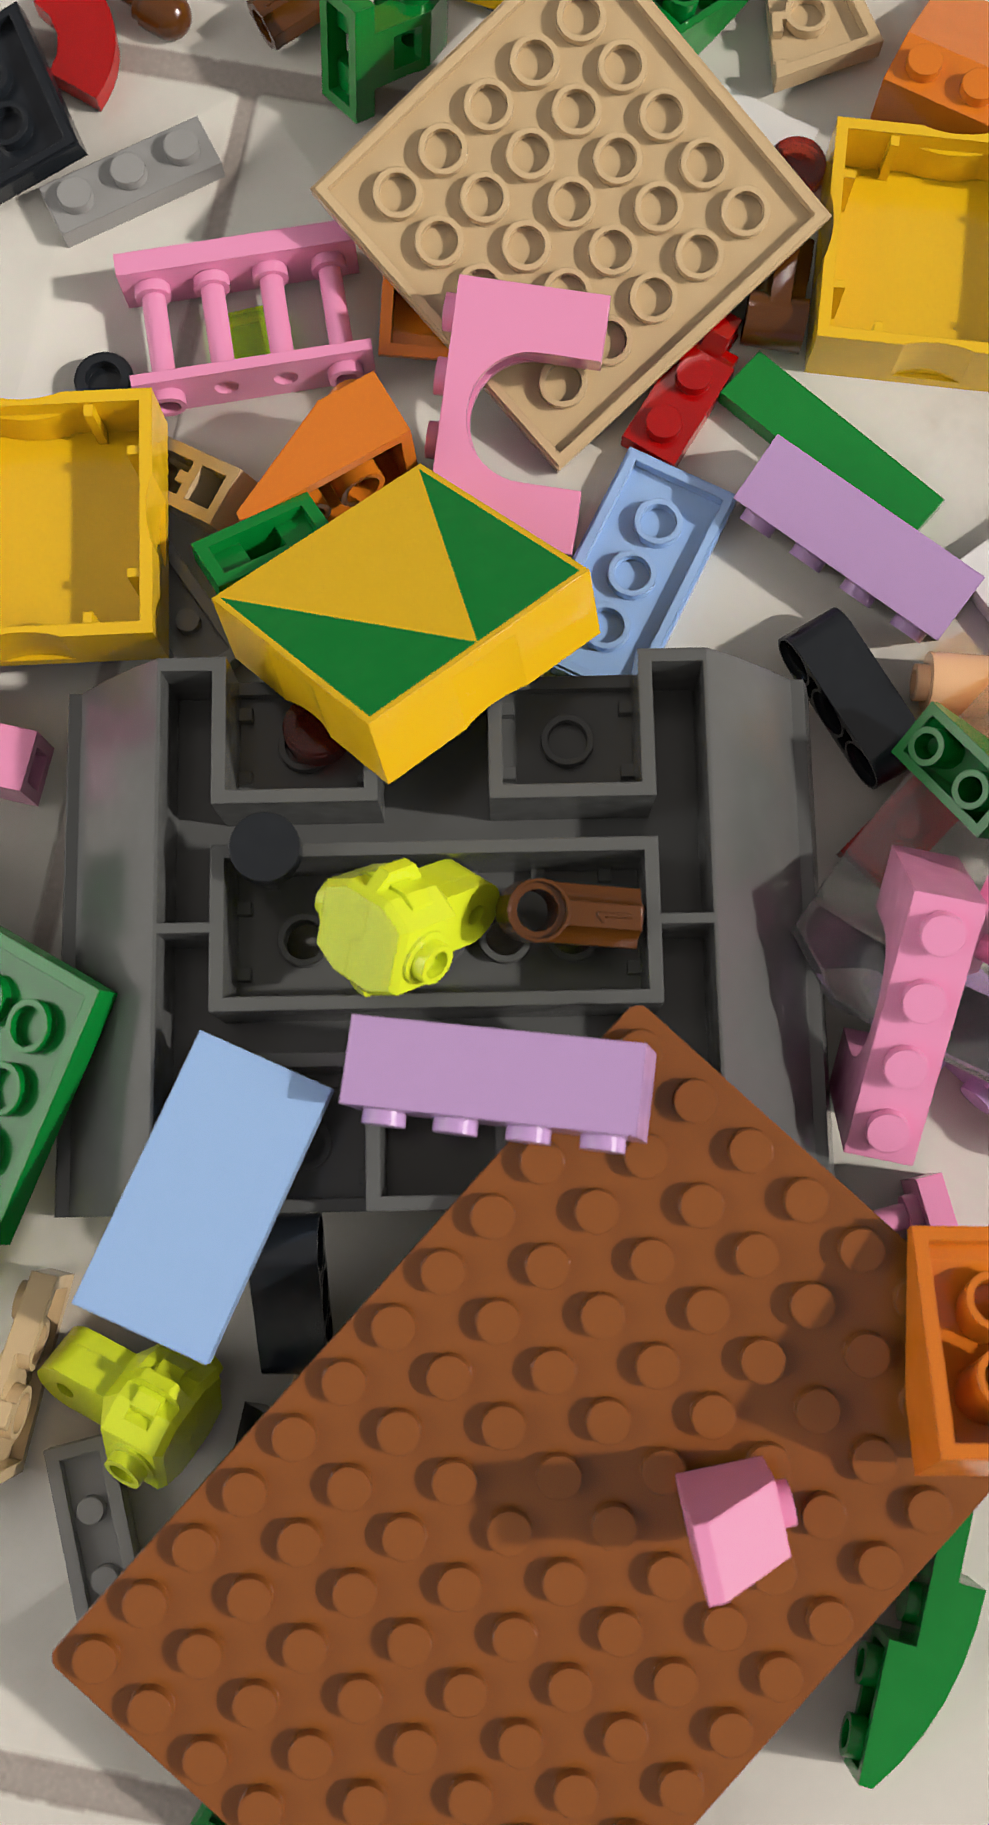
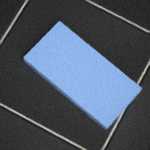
M629 447L572 558L590 570L600 634L549 669L548 672L557 676L631 675L637 649L665 648L737 504V500L734 499L736 494Z
M200 1030L71 1303L204 1365L211 1363L334 1090Z

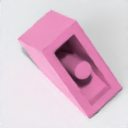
M763 1456L675 1474L690 1548L709 1607L727 1603L791 1557L785 1528L798 1525L793 1497L787 1479L775 1480Z

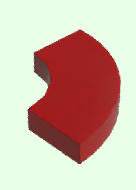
M34 0L33 3L39 17L49 24L57 34V55L50 69L59 89L101 112L115 87L120 65V49L116 27L106 0Z

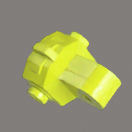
M406 858L390 863L372 864L329 878L320 887L315 898V909L319 913L320 918L317 944L332 968L348 979L354 989L364 997L399 996L425 984L432 985L446 974L452 963L453 951L474 943L491 926L496 916L495 909L500 893L494 884L452 859H443L417 868L416 864Z
M74 1326L37 1372L42 1385L57 1400L101 1425L100 1428L107 1457L104 1464L107 1471L116 1480L134 1489L139 1488L143 1481L157 1489L171 1483L185 1469L205 1441L222 1410L221 1379L219 1375L223 1371V1366L216 1356L213 1357L211 1363L204 1365L161 1344L136 1354L84 1326Z

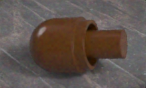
M121 0L131 6L132 18L137 20L139 26L163 40H179L188 33L191 27L192 12L187 0Z

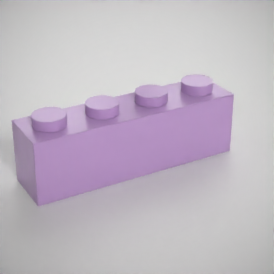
M779 434L776 435L734 496L735 500L746 507L739 517L768 538L771 537L776 528L796 542L790 550V554L818 573H820L826 563L846 577L840 585V589L868 608L871 607L876 598L897 612L889 623L919 644L927 634L938 641L985 578Z
M352 1014L339 1103L363 1111L361 1123L405 1129L407 1116L434 1119L432 1131L437 1133L477 1137L479 1124L506 1127L505 1140L550 1146L551 1133L581 1136L579 1149L611 1154H625L626 1141L647 1143L657 1054L647 1043Z

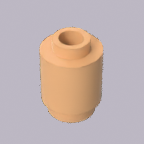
M927 652L923 664L915 663L911 671L909 683L911 701H919L921 713L931 701L940 703L957 716L984 718L989 712V655Z

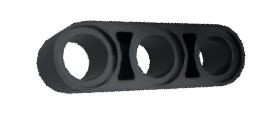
M833 607L778 640V647L783 662L794 680H804L809 703L861 781L869 788L877 789L909 770L891 751L914 724L916 718L849 618L840 609Z
M279 1213L250 1275L249 1284L260 1368L263 1375L300 1374L333 1337L324 1226L321 1213Z

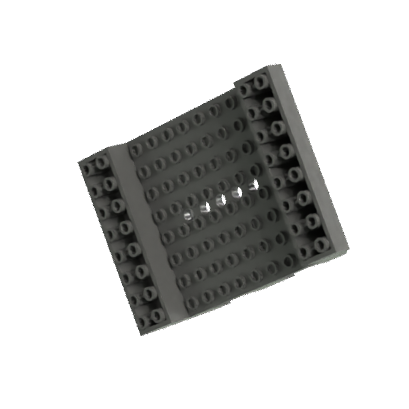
M707 647L637 649L631 675L538 677L527 686L519 688L493 703L471 722L466 730L389 785L332 739L322 722L308 710L285 700L265 682L239 683L226 657L157 658L112 677L83 694H70L68 702L61 961L117 992L118 995L56 1137L54 1218L112 1217L200 1030L334 1090L279 1213L447 1210L508 1142V1140H505L506 1127L479 1124L477 1137H465L433 1132L434 1119L407 1116L405 1129L361 1123L363 1111L339 1103L352 1014L600 1039L627 1008L633 1005L644 1006L835 1177L824 973L819 971L804 940L806 921L816 907L820 909L809 701L804 680H790L744 659ZM259 812L276 813L290 821L296 829L303 846L302 861L298 870L287 881L274 886H259L246 880L235 868L229 855V841L235 827L244 818ZM402 858L413 862L417 868L443 859H452L494 884L498 888L500 895L506 887L515 882L544 878L555 882L641 889V900L644 906L643 927L638 939L637 949L589 946L585 951L578 954L565 953L554 943L541 942L524 943L522 948L512 955L497 954L491 950L486 941L487 932L492 925L497 923L495 916L491 926L483 936L474 943L453 951L452 963L446 974L438 982L432 985L425 984L399 996H369L366 998L354 989L348 979L332 968L322 951L310 959H298L289 953L287 943L292 931L301 925L309 924L319 928L320 918L319 913L315 909V898L320 887L327 879L372 864L390 863ZM528 891L518 901L517 917L528 930L535 931L540 928L547 918V904L538 893Z

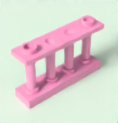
M335 220L113 254L116 278L129 309L143 307L152 371L129 375L131 388L152 387L165 417L179 415L189 408L330 386L335 387L345 380L358 379L373 370L376 373L371 338L354 341L352 338L343 277L360 273L355 243ZM319 280L329 345L294 350L284 286L286 284ZM260 289L270 354L235 359L225 296L228 293ZM202 298L211 363L175 368L167 305L170 302Z

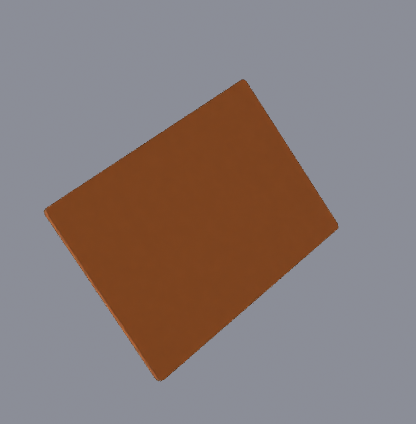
M633 1005L627 1008L600 1039L647 1043L657 1054L647 1143L626 1141L625 1154H611L579 1149L581 1136L551 1133L550 1146L508 1141L55 1647L52 1653L54 1667L227 1825H695L989 1494V1476H915L905 1400L907 1241L646 1007ZM763 1456L775 1480L787 1479L793 1497L798 1525L785 1528L791 1557L727 1603L709 1607L690 1548L675 1474Z

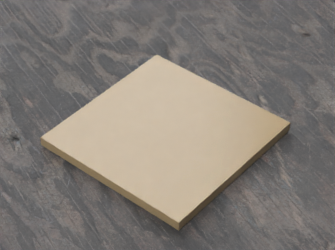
M504 0L310 188L316 200L448 349L451 332L442 331L443 306L447 292L457 293L459 274L611 296L601 371L538 362H525L501 370L483 386L486 393L557 473L815 234L832 216L652 0Z

